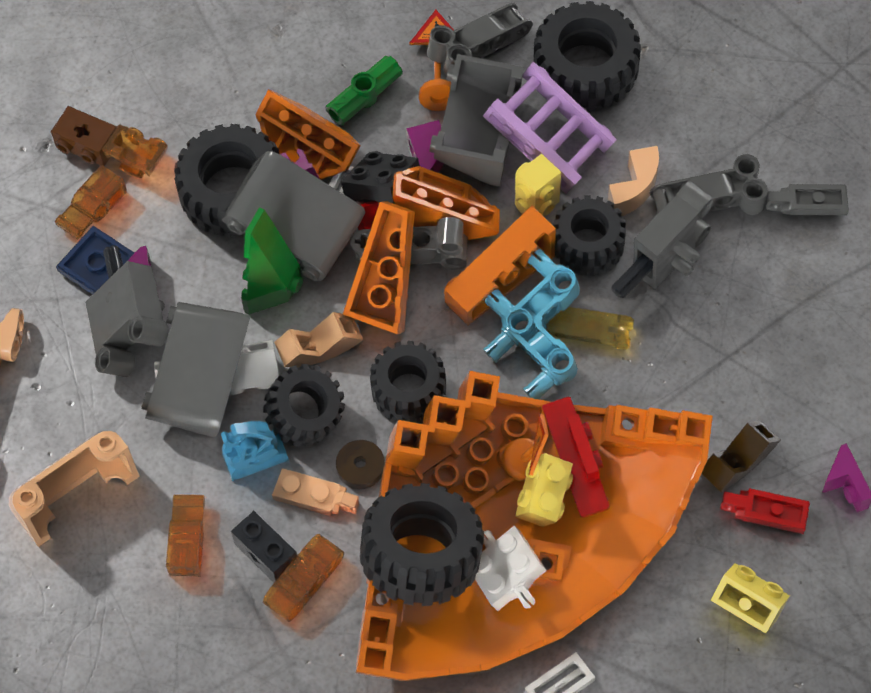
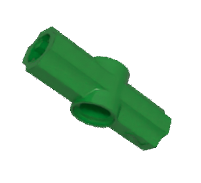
M385 55L368 71L355 74L351 80V85L325 106L326 112L335 123L344 125L362 108L373 106L377 102V96L403 75L402 68L392 56Z

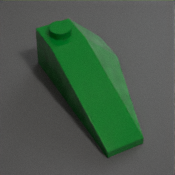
M259 207L245 231L244 258L248 259L246 269L243 271L242 279L248 281L247 289L244 288L241 293L244 313L249 315L289 302L292 295L298 293L303 284L300 264L265 209Z

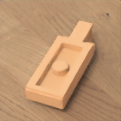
M284 468L281 469L272 493V498L276 501L328 516L338 514L339 510L356 514L359 506V497L347 493L346 487Z

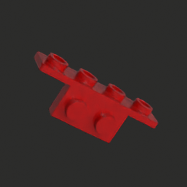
M569 396L544 404L542 410L559 458L573 463L571 469L573 480L570 489L580 517L585 518L608 510L610 505L599 473V469L603 468V463L598 450L592 451L589 440H592L593 436L588 422H581L580 416L576 413Z

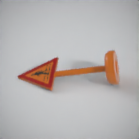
M435 9L409 42V45H428L430 32L436 26H447L453 31L454 29ZM434 61V79L425 82L419 91L420 104L432 111L446 110L451 88L450 81L441 79V63Z
M539 414L535 441L529 438H518L511 441L505 447L502 454V465L505 472L511 478L525 481V472L530 460L529 475L533 476L541 454H544L543 448L549 436L543 414Z

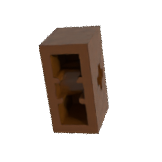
M67 106L51 130L55 146L58 150L65 154H75L89 164L96 163L103 167L121 142L117 126L70 106Z

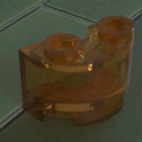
M119 124L102 148V151L107 159L111 156L121 163L120 170L131 176L142 178L144 174H147L148 177L152 174L168 150V145L156 137L146 140L140 130Z

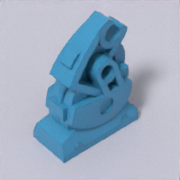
M248 421L234 423L230 426L232 432L227 433L223 431L221 433L224 442L222 455L232 481L289 461L279 433L275 436L273 430L270 431L266 422Z

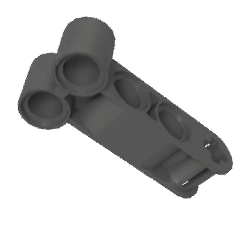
M509 3L454 31L447 26L439 25L434 27L430 32L427 55L432 61L445 63L443 70L447 77L449 64L455 65L457 54L483 58L523 38L531 30L533 22L523 17L515 3Z
M742 154L735 159L733 169L670 181L654 186L649 193L657 206L658 211L656 215L689 181L714 198V203L709 212L740 206L741 210L746 214L756 215L761 213L765 207L768 188L764 181L758 179L760 168L758 159L750 154ZM741 171H747L749 174H744ZM749 195H755L758 198H751Z
M446 217L440 219L437 226L413 227L410 264L441 263L443 267L451 270L465 268L467 266L468 237L463 234L464 223L462 220ZM371 229L359 230L351 237V247L356 251L355 255L359 263L366 245L364 235L368 239ZM428 243L424 247H419L421 244Z

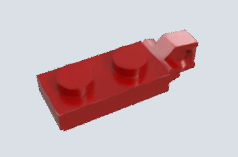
M749 488L748 491L740 490V494L725 491L722 496L720 509L736 513L735 518L742 519V521L804 534L810 502Z

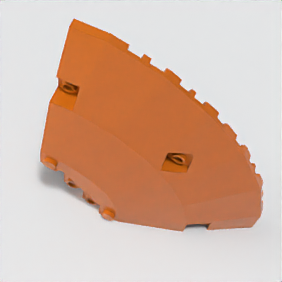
M469 371L459 387L457 399L433 396L424 412L423 424L398 420L389 437L379 497L381 495L385 497L387 491L394 488L400 490L403 485L412 484L414 487L425 483L430 484L429 487L438 488V486L447 488L448 493L453 494L455 492L463 497L464 503L469 502L475 509V514L481 519L483 531H491L497 540L515 525L521 531L539 560H549L551 568L537 578L528 589L535 599L534 605L529 602L532 606L531 608H524L519 598L508 602L499 611L491 606L476 580H474L471 586L465 588V592L455 598L452 595L448 602L439 604L436 601L433 602L432 606H422V603L414 602L413 605L404 604L402 599L397 598L395 601L387 597L386 604L380 605L376 601V596L378 594L386 596L387 592H380L372 585L373 580L367 579L366 584H368L364 612L362 614L355 673L409 681L487 671L562 639L622 595L635 581L641 571L651 562L657 552L673 536L681 515L688 505L694 486L706 465L713 416L685 410L678 413L651 407L644 410L623 405H609L607 408L574 405L581 422H588L593 439L589 440L592 451L598 450L603 463V468L599 469L600 480L610 508L606 511L581 518L569 488L565 491L563 498L565 509L562 517L556 523L544 527L515 517L518 508L517 500L525 481L511 478L505 472L502 465V454L505 447L515 439L529 438L535 441L539 414L544 415L542 406L550 403V401L498 392L500 376ZM545 419L549 436L543 448V453L559 458ZM623 420L631 422L632 428L630 430L623 427ZM422 535L407 536L397 541L404 548L417 553H435L446 548L438 540ZM483 544L482 552L486 549V547H485L484 544Z

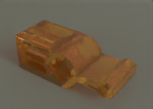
M101 165L77 190L72 198L71 205L56 218L55 224L77 240L81 238L85 230L93 222L101 221L127 193L123 178Z
M173 495L172 519L169 524L166 568L169 576L201 577L204 538V495Z

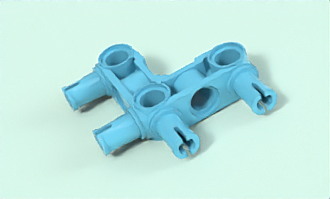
M538 249L535 251L537 258L532 254L528 259V263L544 279L517 305H513L498 289L492 292L498 302L490 295L486 298L485 303L502 318V332L489 345L483 348V351L497 363L512 346L519 345L542 370L532 382L523 388L524 392L534 399H540L554 385L558 386L563 382L574 379L578 370L575 359L569 349L560 339L553 338L546 331V324L560 311H565L579 295L580 286L571 269L560 264L556 265L543 250ZM563 281L572 282L566 289L558 288ZM519 322H528L526 328L522 330L515 329ZM562 360L569 361V365L565 369H555L558 362Z

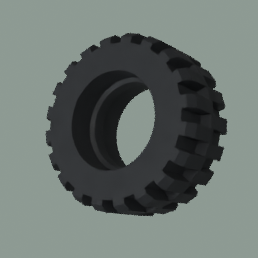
M586 1V4L574 2L570 3L568 8L562 6L556 9L555 15L549 14L543 20V24L538 27L536 38L534 39L533 62L539 67L544 68L550 78L581 107L587 108V111L596 110L597 106L606 108L612 105L613 100L619 102L623 99L625 92H630L634 86V81L637 79L639 72L640 36L638 31L634 29L632 21L629 18L624 19V13L618 9L613 11L609 5L601 3V6L595 5L594 1ZM590 45L604 50L611 58L598 66L583 67L569 62L563 54L573 47Z
M223 124L215 126L214 130H203L199 133L200 136L197 139L192 137L186 143L187 149H181L178 155L179 161L175 163L174 180L182 209L186 212L188 219L192 223H198L199 228L206 232L212 229L214 235L223 236L224 233H230V237L239 236V234L229 230L227 224L221 220L237 192H215L206 187L208 180L218 171L229 167H241L250 170L253 163L265 152L272 151L279 154V149L274 142L269 140V136L263 132L257 134L256 128L250 126L240 128V124H230V127H223Z
M421 483L420 486L413 487L412 484L403 485L400 490L396 488L391 489L385 493V497L382 495L372 503V506L368 508L364 516L360 544V563L363 566V572L368 580H373L372 585L380 592L386 591V596L395 601L399 598L404 600V604L413 605L415 602L422 603V606H432L433 602L436 601L439 604L448 602L452 595L456 598L464 593L465 588L472 585L479 571L484 542L481 519L475 514V509L469 502H463L462 496L455 492L453 494L448 493V489L441 486L433 488L429 487L430 484ZM422 535L438 540L446 548L435 553H417L404 548L397 541L407 536Z

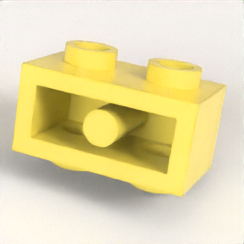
M542 153L530 163L522 164L516 172L515 206L521 214L533 206L543 216H547L553 211L555 205L560 202L561 171Z
M547 453L541 454L533 476L529 475L531 460L528 463L525 472L526 479L517 500L518 508L515 515L517 518L541 527L556 523L562 517L565 509V504L563 503L564 494L570 488L573 480V474H571L573 463Z
M734 563L722 577L711 601L753 627L767 633L777 621L790 595L785 593L778 584L766 582L756 576L751 568Z

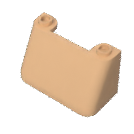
M103 431L92 436L11 493L9 497L10 509L38 547L51 539L48 533V524L55 519V516L48 506L98 472L106 483L111 478H119L127 485L140 477L128 446L117 433Z

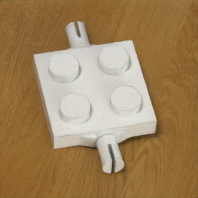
M515 525L497 540L491 531H484L486 537L484 536L483 544L486 549L481 554L479 571L475 577L476 582L491 606L497 611L516 598H519L524 608H531L532 606L529 602L534 605L535 599L528 589L547 570Z

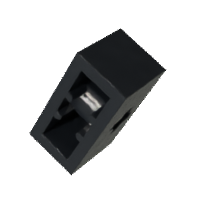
M254 510L231 530L234 544L276 585L299 566L297 552Z

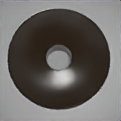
M354 440L344 445L338 452L336 457L337 474L345 485L354 489H366L374 486L382 478L385 466L384 455L381 449L373 442ZM359 461H363L366 463L365 466L361 468L356 467L355 464Z

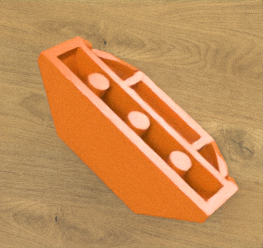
M269 89L255 114L257 121L260 123L261 131L269 136L270 141L276 144L279 154L286 153L291 162L294 163L299 159L297 149L303 150L308 162L312 163L321 180L347 171L361 146L348 132L306 106Z
M421 166L395 173L392 198L396 205L415 211L414 227L437 226L440 219L454 217L462 220L464 223L463 234L468 237V240L496 236L499 233L500 209L495 205H491L470 184Z

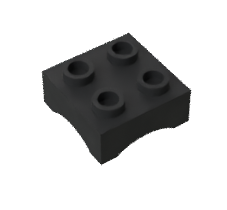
M378 151L369 152L341 181L343 193L353 201L369 199L379 203L388 201L395 204L392 198L395 173L420 166L419 159L403 154L392 155L383 154Z

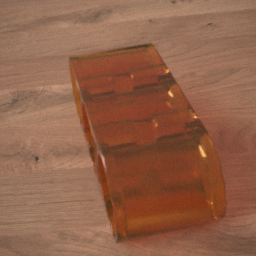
M316 534L270 587L264 596L263 603L286 621H292L338 567L344 557V551L321 534Z

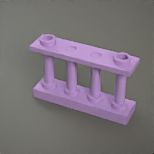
M532 62L523 73V78L527 82L507 103H502L497 98L484 113L483 117L530 161L542 153L561 171L560 189L567 194L582 178L577 173V169L597 148L605 153L617 139L612 136L611 131L606 126L597 122L551 79L544 68ZM536 89L548 101L525 123L514 114V111ZM557 109L568 119V122L548 143L544 142L535 133V130ZM576 129H579L589 141L569 162H566L556 153V150Z

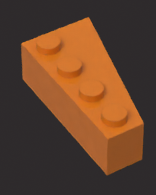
M388 201L379 203L342 315L397 335L405 332L415 211Z
M533 206L528 208L464 271L447 283L444 289L445 304L469 326L491 308L485 303L488 295L498 302L492 294L494 290L498 289L506 296L537 271L528 263V259L532 254L537 258L536 250H543L550 259L555 257L556 228Z

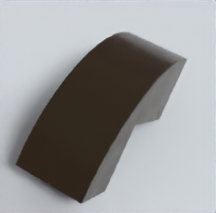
M760 420L748 422L726 450L715 452L710 456L702 471V475L722 492L749 474L768 456L781 439Z

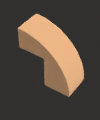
M658 146L630 150L628 168L632 181L609 184L608 201L614 203V209L619 208L621 210L622 216L633 212L649 198V192L655 186L659 163Z
M332 312L312 331L306 332L289 329L274 343L284 367L295 365L300 367L302 364L313 365L339 356L359 344L363 338L353 318L341 313Z

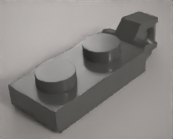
M789 184L787 188H781L780 191L767 192L766 210H782V214L847 215L849 211L847 187L845 184Z

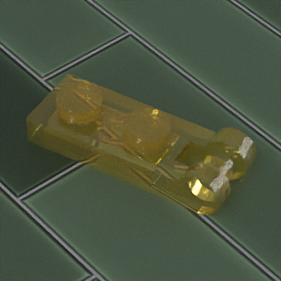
M568 307L565 311H560L549 321L548 333L553 337L611 345L617 349L626 350L630 348L631 338L629 337V331L633 329L634 319L626 315ZM609 326L616 327L618 329L617 333L608 332Z

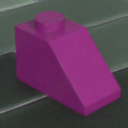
M436 120L406 128L407 144L412 157L419 159L421 167L439 173L444 163L435 160L434 153L429 152L432 136H438L439 131H441L440 121Z

